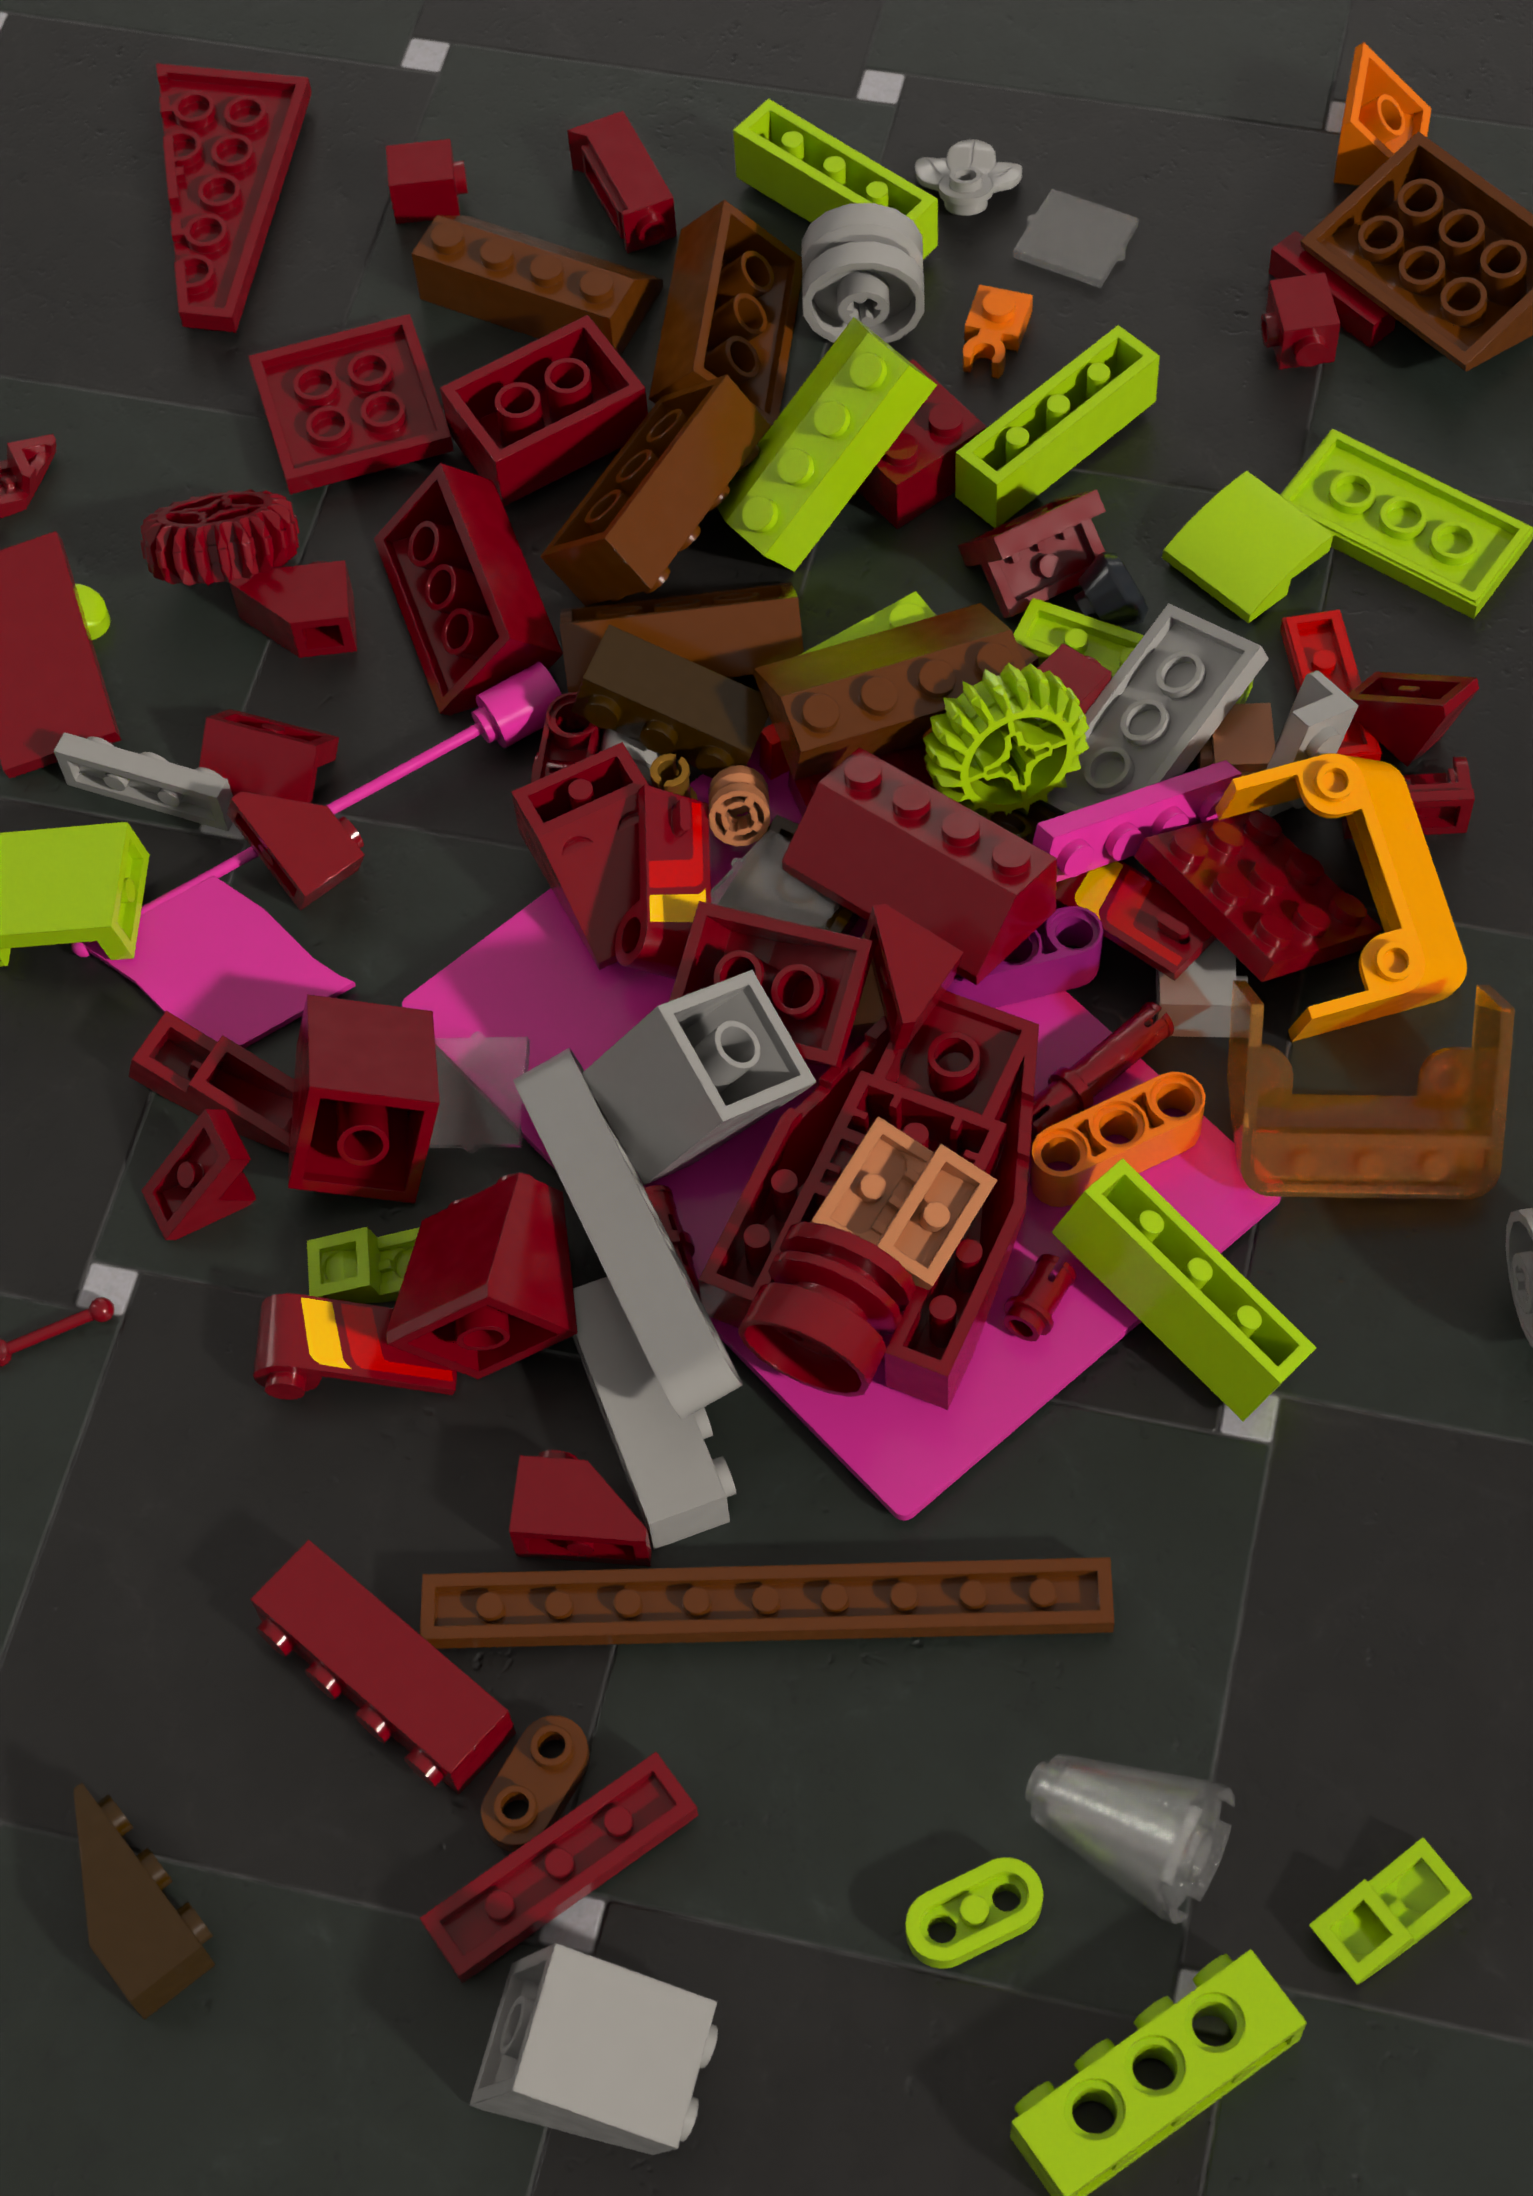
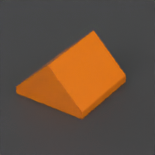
M1364 42L1355 47L1333 183L1360 186L1418 131L1426 137L1428 134L1432 108Z

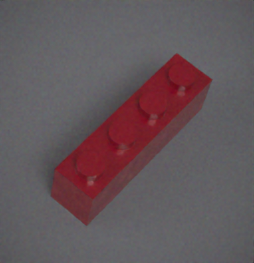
M310 1540L250 1599L262 1621L256 1628L260 1636L280 1655L286 1657L294 1650L310 1664L305 1670L306 1675L328 1697L335 1700L343 1693L358 1706L359 1709L354 1714L355 1718L377 1740L385 1743L392 1736L406 1748L409 1753L404 1758L405 1762L430 1786L435 1788L442 1780L460 1795L516 1734L510 1713L503 1705Z

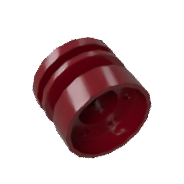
M801 1222L793 1224L788 1229L780 1246L781 1253L775 1255L768 1270L773 1283L760 1285L738 1329V1333L743 1344L760 1360L781 1374L803 1385L829 1394L847 1397L864 1395L887 1350L882 1336L895 1332L902 1319L900 1311L905 1310L916 1290L912 1275L894 1257L875 1244L851 1232L820 1223Z

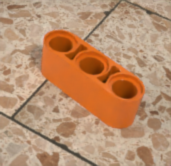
M1168 1072L1047 1127L1037 1135L1032 1143L1030 1186L1033 1194L1041 1202L1049 1206L1065 1207L1073 1205L1087 1188L1122 1158L1136 1172L1141 1173L1187 1151L1196 1144L1201 1135L1206 1096L1202 1085L1195 1077L1184 1072ZM1174 1108L1185 1112L1187 1115L1170 1117L1164 1114L1162 1110ZM1122 1135L1130 1141L1124 1144H1113L1105 1140V1137ZM1060 1161L1072 1165L1073 1168L1067 1171H1055L1048 1168L1047 1165Z

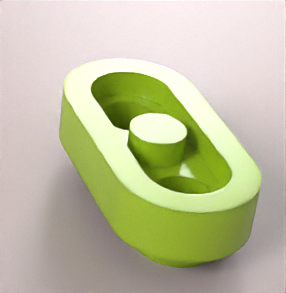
M998 1858L922 1894L913 1902L906 1917V1939L911 1952L925 1965L946 1969L962 1964L1023 1934L1036 1923L1042 1910L1043 1887L1040 1878L1028 1864L1021 1860ZM1001 1891H1010L1019 1898L1020 1904L1012 1911H1002L994 1905V1896ZM938 1922H945L954 1928L956 1934L951 1941L938 1943L931 1939L928 1931L932 1925Z

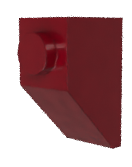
M242 791L230 799L227 815L300 911L359 870L365 856L361 851V848L364 847L362 837L346 817L342 816L337 819L328 806Z
M559 1450L543 1451L538 1456H519L509 1534L517 1557L651 1566L652 1551L647 1528L588 1460L578 1459L571 1453Z

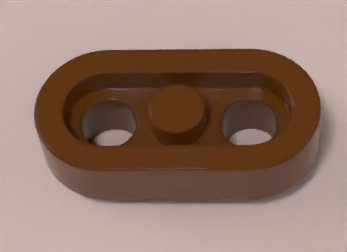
M546 1716L531 1723L521 1735L487 1791L481 1806V1817L489 1838L499 1848L508 1852H514L557 1822L589 1767L590 1750L584 1732L574 1721L563 1716ZM557 1740L565 1744L563 1753L556 1758L549 1759L540 1754L543 1745L549 1741ZM521 1800L529 1805L527 1813L522 1818L514 1820L504 1816L505 1808L513 1801Z

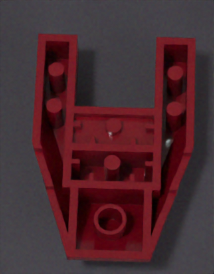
M946 991L907 1048L893 1050L884 1015L865 1033V1041L841 1064L840 1068L830 1067L819 1078V1086L795 1109L790 1107L781 1115L698 1280L701 1302L708 1316L731 1326L740 1327L760 1285L773 1283L768 1270L775 1255L781 1253L780 1246L788 1229L793 1224L811 1222L871 1125L879 1116L931 1151L935 1152L940 1144L997 1179V1182L933 1287L927 1290L916 1286V1290L906 1306L902 1319L895 1329L885 1352L887 1387L948 1410L976 1349L1026 1214L1039 1024Z

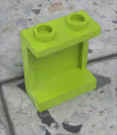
M128 822L0 833V967L8 966L11 948L93 941L99 943L110 960L134 958L150 855Z

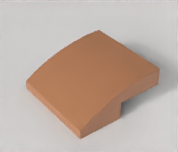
M878 1116L811 1222L826 1224L851 1232L875 1244L900 1262L912 1275L916 1286L930 1290L985 1202L997 1179L940 1144L935 1152L931 1151Z

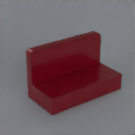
M229 709L206 717L199 767L213 770L223 778L228 779L233 796L242 791L312 803L317 768L336 760L339 737Z

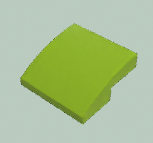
M1245 471L1216 494L1187 522L1165 547L1162 558L1244 621L1250 623L1287 596L1293 577L1330 551L1334 534L1251 473Z

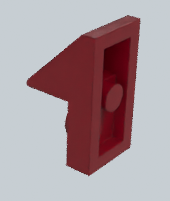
M205 1109L141 1190L165 1240L180 1239L251 1205L256 1200V1195L243 1172L251 1158L226 1109Z

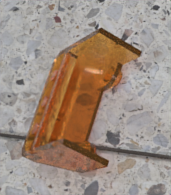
M1233 980L1227 1081L1237 1168L1249 1188L1258 1194L1272 1197L1475 1199L1485 1195L1496 1185L1502 1169L1515 1008L1490 985L1476 986L1472 1047H1446L1429 1055L1419 1071L1417 1096L1292 1094L1293 1070L1289 1060L1279 1049L1271 1045L1262 1044L1263 1002L1247 981Z

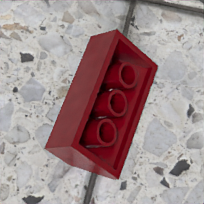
M440 463L375 536L374 541L439 713L450 716L478 707L476 702L477 695L537 662L542 663L548 670L563 655V652L493 480Z
M861 747L818 783L781 861L783 871L867 921L869 920L873 905L887 904L963 951L964 953L956 974L975 985H978L1056 911V857Z

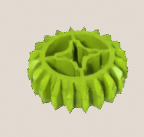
M1008 663L998 676L985 669L982 681L975 685L962 681L963 693L957 698H944L946 713L930 717L933 732L923 738L926 746L925 751L927 752L923 759L936 790L983 817L986 812L994 813L995 811H1004L1007 816V813H1011L1012 810L1016 809L1027 816L1032 803L1041 800L1049 804L1048 793L1055 787L1067 788L1066 773L1081 769L1078 755L1089 748L1085 735L1089 726L1086 723V716L1079 706L1080 701L1072 689L1066 688L1062 680L1050 670L1042 672L1031 663L1021 671Z

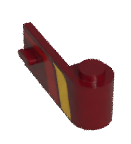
M643 785L638 790L640 900L624 914L619 924L615 941V953L620 965L676 980L699 901L711 903L708 803Z
M1116 861L1056 883V909L1068 906H1079L1089 909L1102 922L1103 936L1174 981L1216 939L1165 887L1123 861Z
M291 1293L275 1294L267 1297L262 1302L253 1377L259 1385L265 1387V1392L272 1397L285 1400L301 1398L305 1395L306 1391L315 1389L322 1377L453 1395L456 1390L457 1371L388 1345L387 1329L394 1308Z

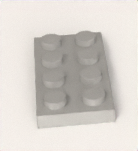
M1168 603L1086 712V723L1089 729L1085 735L1089 748L1078 755L1081 769L1066 773L1067 788L1055 787L1049 792V804L1038 800V802L1056 815L1061 816L1182 775L1267 662L1268 657L1262 646Z

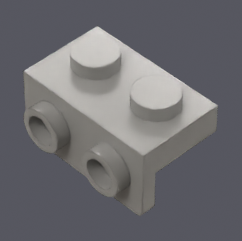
M1316 670L1307 674L1275 744V751L1267 769L1323 754H1337L1359 705L1320 671ZM1302 798L1259 810L1272 817L1292 807L1295 809L1302 808L1305 804Z

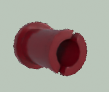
M1051 1254L1039 1256L1036 1266L1019 1294L1011 1296L1004 1304L1006 1315L1003 1322L1012 1334L1026 1341H1036L1040 1335H1047L1051 1332L1054 1325L1052 1315L1068 1288L1075 1282L1077 1276L1074 1268L1065 1261L1054 1281L1050 1282L1048 1277L1060 1257Z

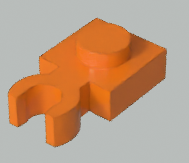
M979 284L964 325V340L967 341L963 347L964 372L970 373L976 360L987 358L992 360V377L999 378L1005 370V349L1019 350L1032 313L1033 295Z

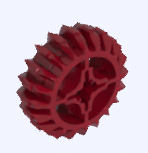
M252 489L242 492L230 490L217 494L211 492L200 497L191 496L190 499L185 501L172 502L169 507L158 508L143 520V525L140 527L143 539L140 540L143 559L147 560L149 572L153 573L154 578L173 585L182 582L188 586L197 583L210 585L214 582L223 581L230 583L232 580L239 578L250 579L254 574L268 573L273 567H282L297 554V548H299L297 534L300 532L297 516L293 515L291 502L285 496L277 493L274 494L267 490L255 492Z

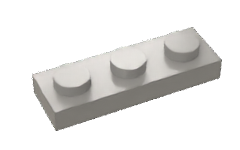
M65 732L54 750L65 781L69 786L228 832L233 824L227 815L230 799L233 797L228 779L223 778L213 770L203 767L191 769L170 763L155 753L143 752L138 754L117 748L99 737L91 736L86 739Z

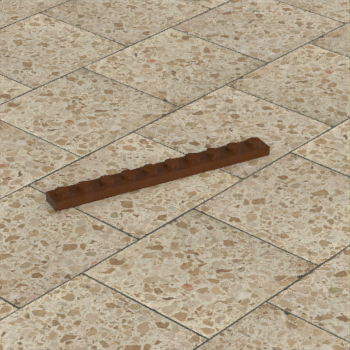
M1110 1557L422 1574L420 1635L436 1649L1113 1633L1114 1631Z

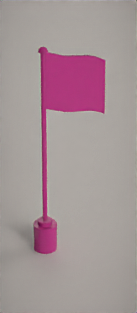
M537 662L477 695L478 709L472 712L474 725L326 806L335 815L479 735H482L487 743L497 740L503 748H507L542 729L550 703L562 695L546 667L542 663ZM252 847L143 905L133 959L110 960L97 941L71 943V948L77 956L89 957V953H91L135 983L164 1013L167 1010L217 1042L224 1035L243 1048L252 1045L302 1017L307 994L336 998L356 986L354 981L338 975L314 959L264 908L218 879L257 858L258 855Z

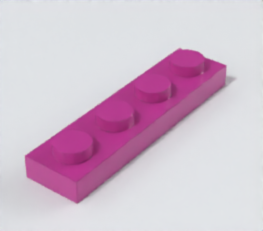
M1227 760L1069 812L1038 823L1033 845L1057 858V882L1070 877H1076L1087 871L1135 855L1146 837L1218 819L1215 810L1217 804L1232 779L1241 777L1242 773Z

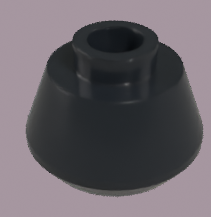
M1100 553L1078 580L1083 591L1074 595L1077 604L1084 615L1119 627L1141 624L1149 610L1144 597L1116 553Z

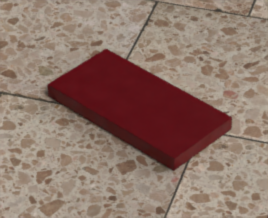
M57 531L0 550V761L3 771L9 779L57 763L54 750L64 732L86 739L91 736L99 737L110 743L121 740L63 541Z

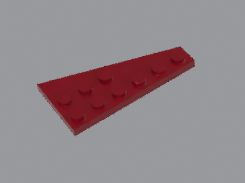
M156 63L160 86L159 102L163 119V146L168 199L171 206L172 220L170 222L176 262H174L181 322L183 327L236 332L312 95L309 77Z

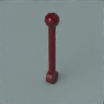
M98 1297L91 1302L88 1309L6 1342L0 1339V1367L8 1364L12 1354L93 1320L100 1323L107 1322L114 1315L113 1302L108 1298Z

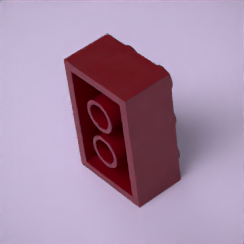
M588 315L440 387L446 422L451 437L479 475L493 480L503 506L623 447L648 414L644 385Z

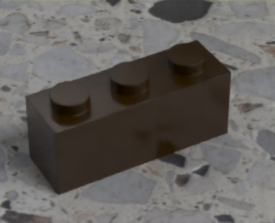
M610 624L582 679L571 712L586 718L593 725L603 729H611L642 743L647 749L655 753L676 754V759L678 760L683 757L689 765L698 768L700 772L711 778H714L719 771L729 766H747L769 716L760 692Z

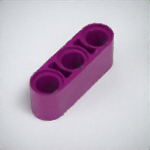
M1079 906L1058 908L978 985L963 977L954 978L946 991L996 1008L1086 985L1096 977L1099 969L1103 939L1102 922L1095 913L1087 908ZM1071 945H1073V946H1077V947H1080V948L1072 949V948H1068V947H1065V946H1071ZM1005 960H1016L1020 963L1005 962Z

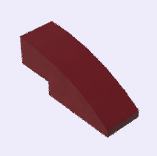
M166 1010L132 1058L128 1076L198 1116L205 1109H226L239 1135L289 1153L294 1079L224 1035L217 1042Z

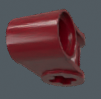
M578 692L565 693L550 703L546 711L539 752L536 754L533 763L531 783L600 752L602 728L593 725L586 718L571 712ZM574 729H584L578 733H567Z

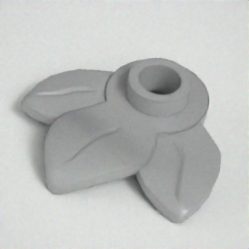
M970 139L957 142L951 146L946 158L922 157L915 162V175L920 185L939 191V196L944 201L947 211L956 215L967 216L984 211L993 193L1014 188L1021 181L1022 166L1016 163L996 162L995 150L990 144Z

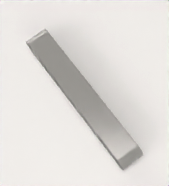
M568 1048L513 1079L662 1390L678 1416L684 1419L742 1386V1382L631 1161L582 1076L584 1069L572 1050Z

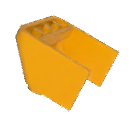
M1329 753L1232 779L1215 808L1219 820L1302 798L1309 810L1321 817L1339 818L1346 816L1385 932L1371 939L1360 954L1359 972L1365 991L1307 1007L1288 1029L1291 1042L1438 1002L1448 998L1460 987L1467 973L1466 957L1406 781L1397 768L1383 761Z

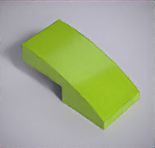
M368 1227L308 1240L309 1296L362 1304L397 1301L419 1228L376 1237Z
M1422 1837L1369 1882L1364 1879L1309 1924V1926L1353 1981L1359 1985L1453 1915L1472 1899V1895L1424 1837Z

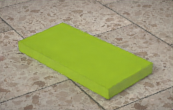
M1333 428L1280 494L1334 534L1331 544L1332 548L1472 619L1477 616L1533 539L1532 526Z

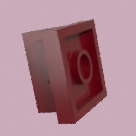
M1097 489L1055 499L957 546L966 567L981 564L1003 618H1008L1025 611L1032 598L1046 601L1080 585L1079 578L1100 553L1105 552L1091 518L1106 510Z

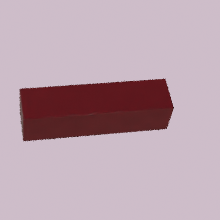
M1295 230L1271 249L1268 273L1276 279L1326 273L1340 320V326L1369 348L1373 347L1394 330L1396 319L1301 248L1300 241L1304 236Z

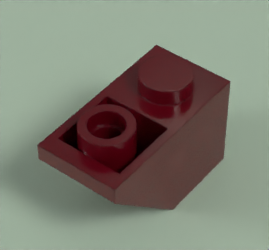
M345 560L333 562L316 561L306 565L272 568L268 573L254 574L250 579L239 578L229 583L239 617L297 657L357 651L354 594Z

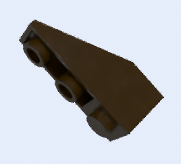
M80 1783L73 1789L89 1946L129 2002L145 2020L216 1965L202 1946L213 1935L188 1901L175 1910L162 1890L172 1883L173 1880L151 1850L147 1847L136 1856L122 1836L133 1829V1826L111 1796L107 1794L96 1802L84 1784Z

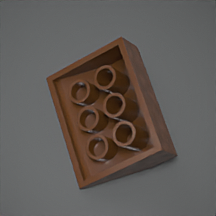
M1419 131L1300 241L1301 248L1465 372L1533 335V214Z

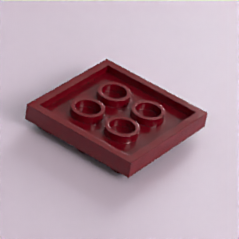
M410 314L249 356L290 495L454 451L451 434Z
M1259 810L1146 837L1134 856L1261 982L1361 951L1371 939L1379 935L1383 930L1367 914L1366 907L1360 900L1339 888L1324 873V868L1318 860L1298 849L1282 833L1281 826L1277 821L1261 813Z

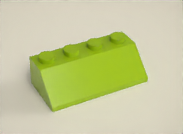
M853 317L758 443L760 451L756 458L745 468L737 471L728 483V486L731 488L730 493L717 506L724 521L763 556L795 572L937 384L862 322Z

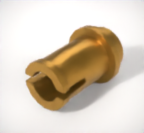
M663 754L652 762L650 775L655 788L697 800V794L690 786V769L685 758L681 757L678 761L679 770H677L676 754Z

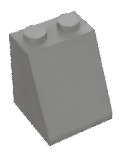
M753 970L657 1006L582 1073L644 1186L693 1165L816 1083L815 1078Z
M560 1944L550 1945L511 1964L469 2106L651 2155L678 2149L679 2142H683L688 2138L696 2120L698 2100L692 2097L699 2068L703 2069L708 2064L717 2042L718 2029L716 2025L711 2024L717 2001Z

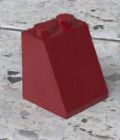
M307 994L296 1046L288 1188L408 1203L416 1202L440 1104L433 1011Z
M521 1172L508 1174L499 1178L496 1184L468 1198L457 1199L451 1202L448 1208L422 1220L387 1329L388 1345L480 1379L578 1334L562 1191L540 1182L528 1174Z

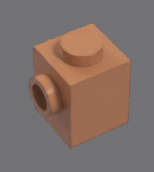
M1271 703L1235 704L1197 754V769L1227 760L1242 773L1241 776L1266 770L1275 751Z

